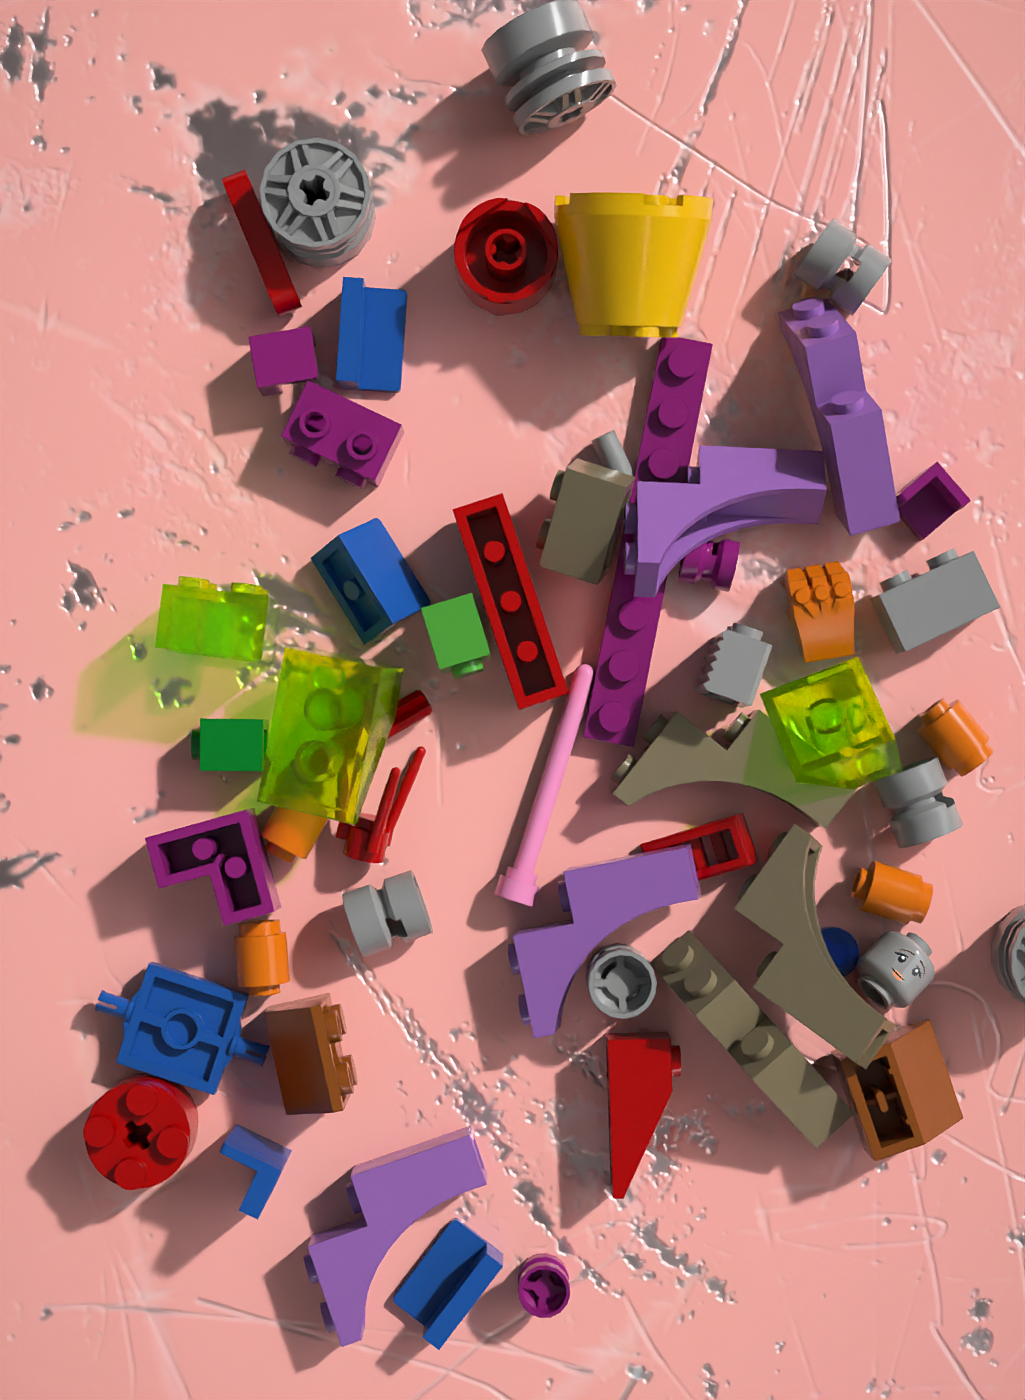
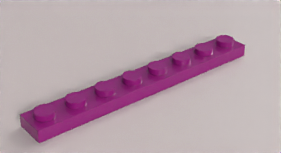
M661 337L634 473L636 479L629 503H635L637 481L685 483L686 469L690 464L713 344L681 337ZM623 529L583 738L634 747L667 576L661 583L655 597H634L633 575H624L625 543H633V534H624Z

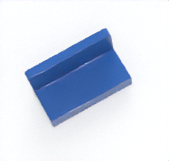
M343 277L336 382L340 389L390 393L401 391L407 293L405 290L366 287L364 278Z
M374 518L339 534L310 558L364 645L377 639L397 623L421 611V608L429 606L431 603L403 555L378 518Z
M236 1124L224 1140L219 1153L257 1171L239 1211L258 1220L292 1150Z
M453 1218L395 1293L393 1301L424 1326L422 1338L440 1350L502 1269L503 1253L461 1220Z

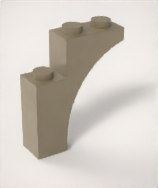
M753 710L749 717L741 712L733 720L722 735L729 741L724 748L678 711L673 712L669 719L660 714L642 736L649 743L637 759L628 754L610 777L616 783V786L610 793L627 806H631L640 799L659 790L679 784L698 781L731 782L752 787L774 796L804 815L817 827L824 829L827 828L858 788L761 710Z
M794 823L788 833L782 832L773 841L768 851L769 860L759 874L751 875L744 882L738 893L739 902L734 908L783 944L778 952L772 951L761 962L756 973L759 979L753 988L853 1062L867 1069L897 1025L876 1011L854 991L831 958L821 934L815 903V880L823 846L811 834Z
M690 930L676 942L670 944L664 953L651 964L697 1019L816 1149L855 1114Z

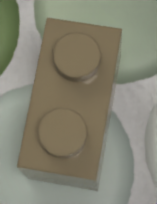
M578 458L566 467L565 471L559 469L550 491V499L557 501L552 520L545 518L536 542V548L543 550L539 566L598 585L608 574L624 520L625 502H629L636 477Z

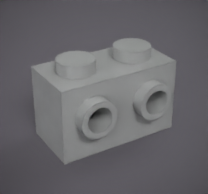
M955 548L927 560L926 563L930 571L912 579L909 571L906 570L879 583L883 593L870 598L896 654L909 651L1000 608L974 550L959 557Z

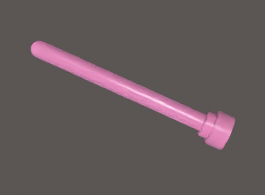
M582 664L574 672L569 694L564 704L514 867L508 866L505 876L500 874L494 895L534 907L540 887L535 885L538 875L533 874L595 677L594 669L590 665Z

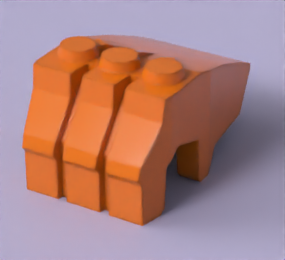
M839 561L824 563L822 567L820 564L805 566L804 570L801 567L786 569V572L783 574V586L786 588L789 610L787 611V617L793 628L800 655L804 662L809 663L854 655L855 605L849 573L845 571Z

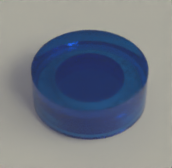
M836 926L820 928L823 940L836 967L843 977L847 976L854 970L859 960V947L856 940L849 932Z

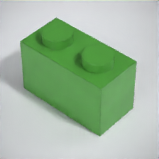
M472 593L421 608L438 667L443 674L452 671L453 678L456 680L485 671L482 662L492 658Z

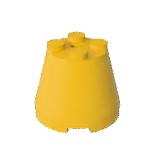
M623 192L570 193V197L555 195L554 219L576 322L579 325V335L678 338V327H682L712 222V198L692 195H677V198H670L667 195Z

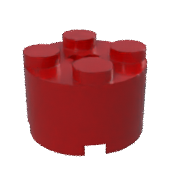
M508 198L490 199L473 208L462 220L454 243V262L459 285L474 304L495 316L521 313L537 305L550 291L557 271L558 239L548 217L532 204L508 200ZM503 249L507 255L516 252L515 263L510 265L505 261L497 263V251Z
M150 1074L129 1076L106 1092L91 1109L83 1128V1137L88 1156L102 1176L122 1189L136 1190L158 1185L170 1178L192 1152L198 1133V1110L190 1093L179 1083ZM145 1123L150 1125L152 1131L148 1136L139 1137L134 1131L137 1125L141 1126Z

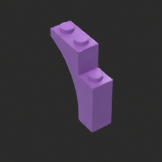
M811 297L799 300L792 305V308L778 312L781 331L799 371L814 417L822 451H824L836 516L850 536L900 522L882 409L866 391L857 333L827 298Z
M699 445L696 466H687L685 483L637 481L635 503L625 502L623 526L624 534H633V543H625L624 575H633L634 597H655L661 583L681 559L694 549L721 535L759 525L819 524L827 491L824 451Z
M691 844L573 866L563 871L565 880L558 882L560 903L563 912H572L573 919L520 929L513 934L514 943L508 944V958L512 973L514 975L521 974L524 994L518 996L521 1020L524 1026L531 1025L534 1038L554 1035L561 1027L563 1008L572 981L585 958L606 936L621 925L647 912L677 903L698 900L701 892Z
M471 1125L355 1165L350 1175L352 1182L346 1184V1191L353 1212L355 1214L363 1212L364 1217L312 1235L308 1244L309 1252L303 1254L305 1268L312 1284L320 1282L326 1300L320 1303L322 1318L329 1334L337 1332L341 1347L362 1340L370 1284L378 1266L400 1235L432 1208L450 1198L487 1185V1171Z

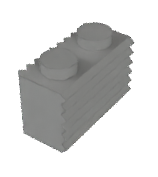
M733 623L732 626H727L725 631L712 637L713 645L707 648L710 655L704 658L707 665L701 667L703 675L697 677L700 684L694 687L696 692L739 708L752 706L772 645L761 641L763 632L749 626Z

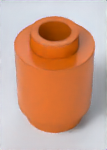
M941 698L919 716L924 723L917 730L919 735L948 770L954 768L961 777L980 766L994 752L987 743L990 737L958 699L948 704L944 698Z
M295 782L290 793L286 791L283 793L261 833V836L269 840L265 849L289 863H293L296 856L307 859L330 817L326 812L332 802Z
M872 861L868 869L860 867L851 896L858 899V910L905 925L910 921L921 924L931 904L933 884L924 882L922 875Z
M280 919L238 923L239 935L234 936L238 987H249V996L279 994L280 984L290 982L286 932L281 931Z

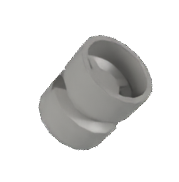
M833 218L805 256L794 275L816 291L823 288L830 290L829 300L853 316L890 265L892 259L871 244L862 247L856 244L857 235ZM846 258L858 266L849 282L835 274Z
M938 757L927 758L903 766L873 780L883 807L894 810L895 814L889 820L899 848H907L931 841L963 826L954 799L943 796L942 790L948 783Z
M412 869L384 879L381 889L377 890L369 884L342 894L346 915L363 957L391 948L394 938L399 937L404 942H409L433 933L431 920Z
M615 943L604 946L593 955L587 965L585 979L591 999L600 1011L610 1017L626 1019L638 1016L649 1007L655 997L657 980L654 969L642 952L631 945Z

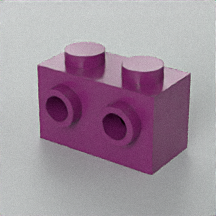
M307 380L281 437L286 444L292 446L288 453L292 457L313 467H317L320 460L338 468L335 477L354 487L363 489L366 482L379 487L405 432L402 424Z

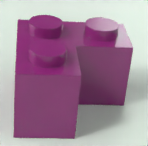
M255 808L145 837L158 889L210 875L223 926L272 913L281 908Z

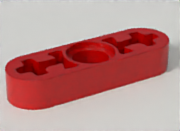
M244 169L222 178L226 193L278 317L302 308L300 299L246 170Z

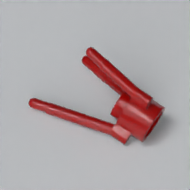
M419 746L416 749L395 799L394 795L401 774L398 767H394L390 771L376 815L357 813L354 822L351 821L348 761L345 758H341L338 761L339 823L335 837L346 840L343 850L345 856L367 863H382L384 861L386 848L391 845L394 828L426 754V749L423 746Z

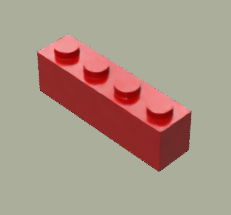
M503 493L453 509L518 711L568 695L569 691Z

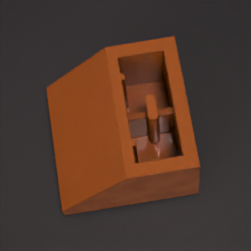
M330 993L269 1006L264 1011L286 1115L344 1111L351 1094L354 1093V1086L358 1085V1079L352 1054L343 1056L341 1041H343L342 1035L347 1034L341 1004L332 1005Z
M930 1019L895 1029L867 1069L853 1062L837 1049L831 1051L849 1107L855 1113L853 1119L863 1148L874 1161L925 1145L964 1118Z

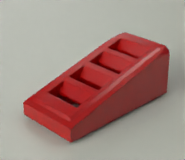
M743 812L640 844L641 851L644 853L666 847L680 846L682 842L689 841L697 866L698 881L751 866L758 862L757 853ZM730 829L738 854L737 857L731 859L722 834V830ZM702 836H710L718 863L710 865Z

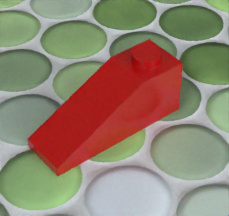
M667 1032L605 1033L610 1187L613 1199H624L672 1094V1077L681 1076L680 1045H671V1038Z

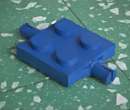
M153 961L148 964L141 988L131 1000L102 990L98 997L100 1002L96 1003L95 1006L96 1012L99 1011L124 1020V1039L116 1063L212 1095L217 1093L225 1067L234 1056L263 1067L270 1045L241 1037V1019L249 993Z

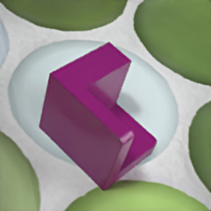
M310 326L248 337L256 386L263 397L283 393L282 385L306 382L307 380L312 381L319 377L314 346H316L315 337Z
M938 461L925 469L896 494L899 517L919 541L924 540L950 516L971 502L970 498Z

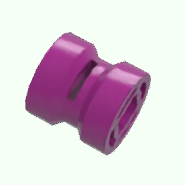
M723 539L718 543L708 541L694 549L681 559L678 582L693 585L698 581H706L710 583L713 589L729 592L738 561L740 542Z
M548 1253L535 1254L527 1258L520 1267L518 1273V1296L523 1308L529 1314L539 1318H551L561 1313L568 1304L570 1298L568 1271L565 1264L554 1255Z

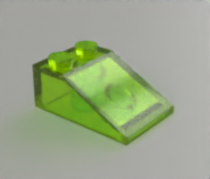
M285 647L257 802L352 825L357 824L395 719L404 667L312 647Z

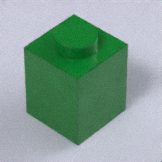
M200 718V729L192 730L191 757L192 760H199V771H268L269 720Z

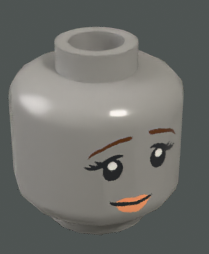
M886 931L858 960L857 972L860 978L857 980V985L866 997L883 1009H888L890 1006L906 1008L935 976L934 965L929 958L932 950L921 937L912 932H908L905 936L895 931Z

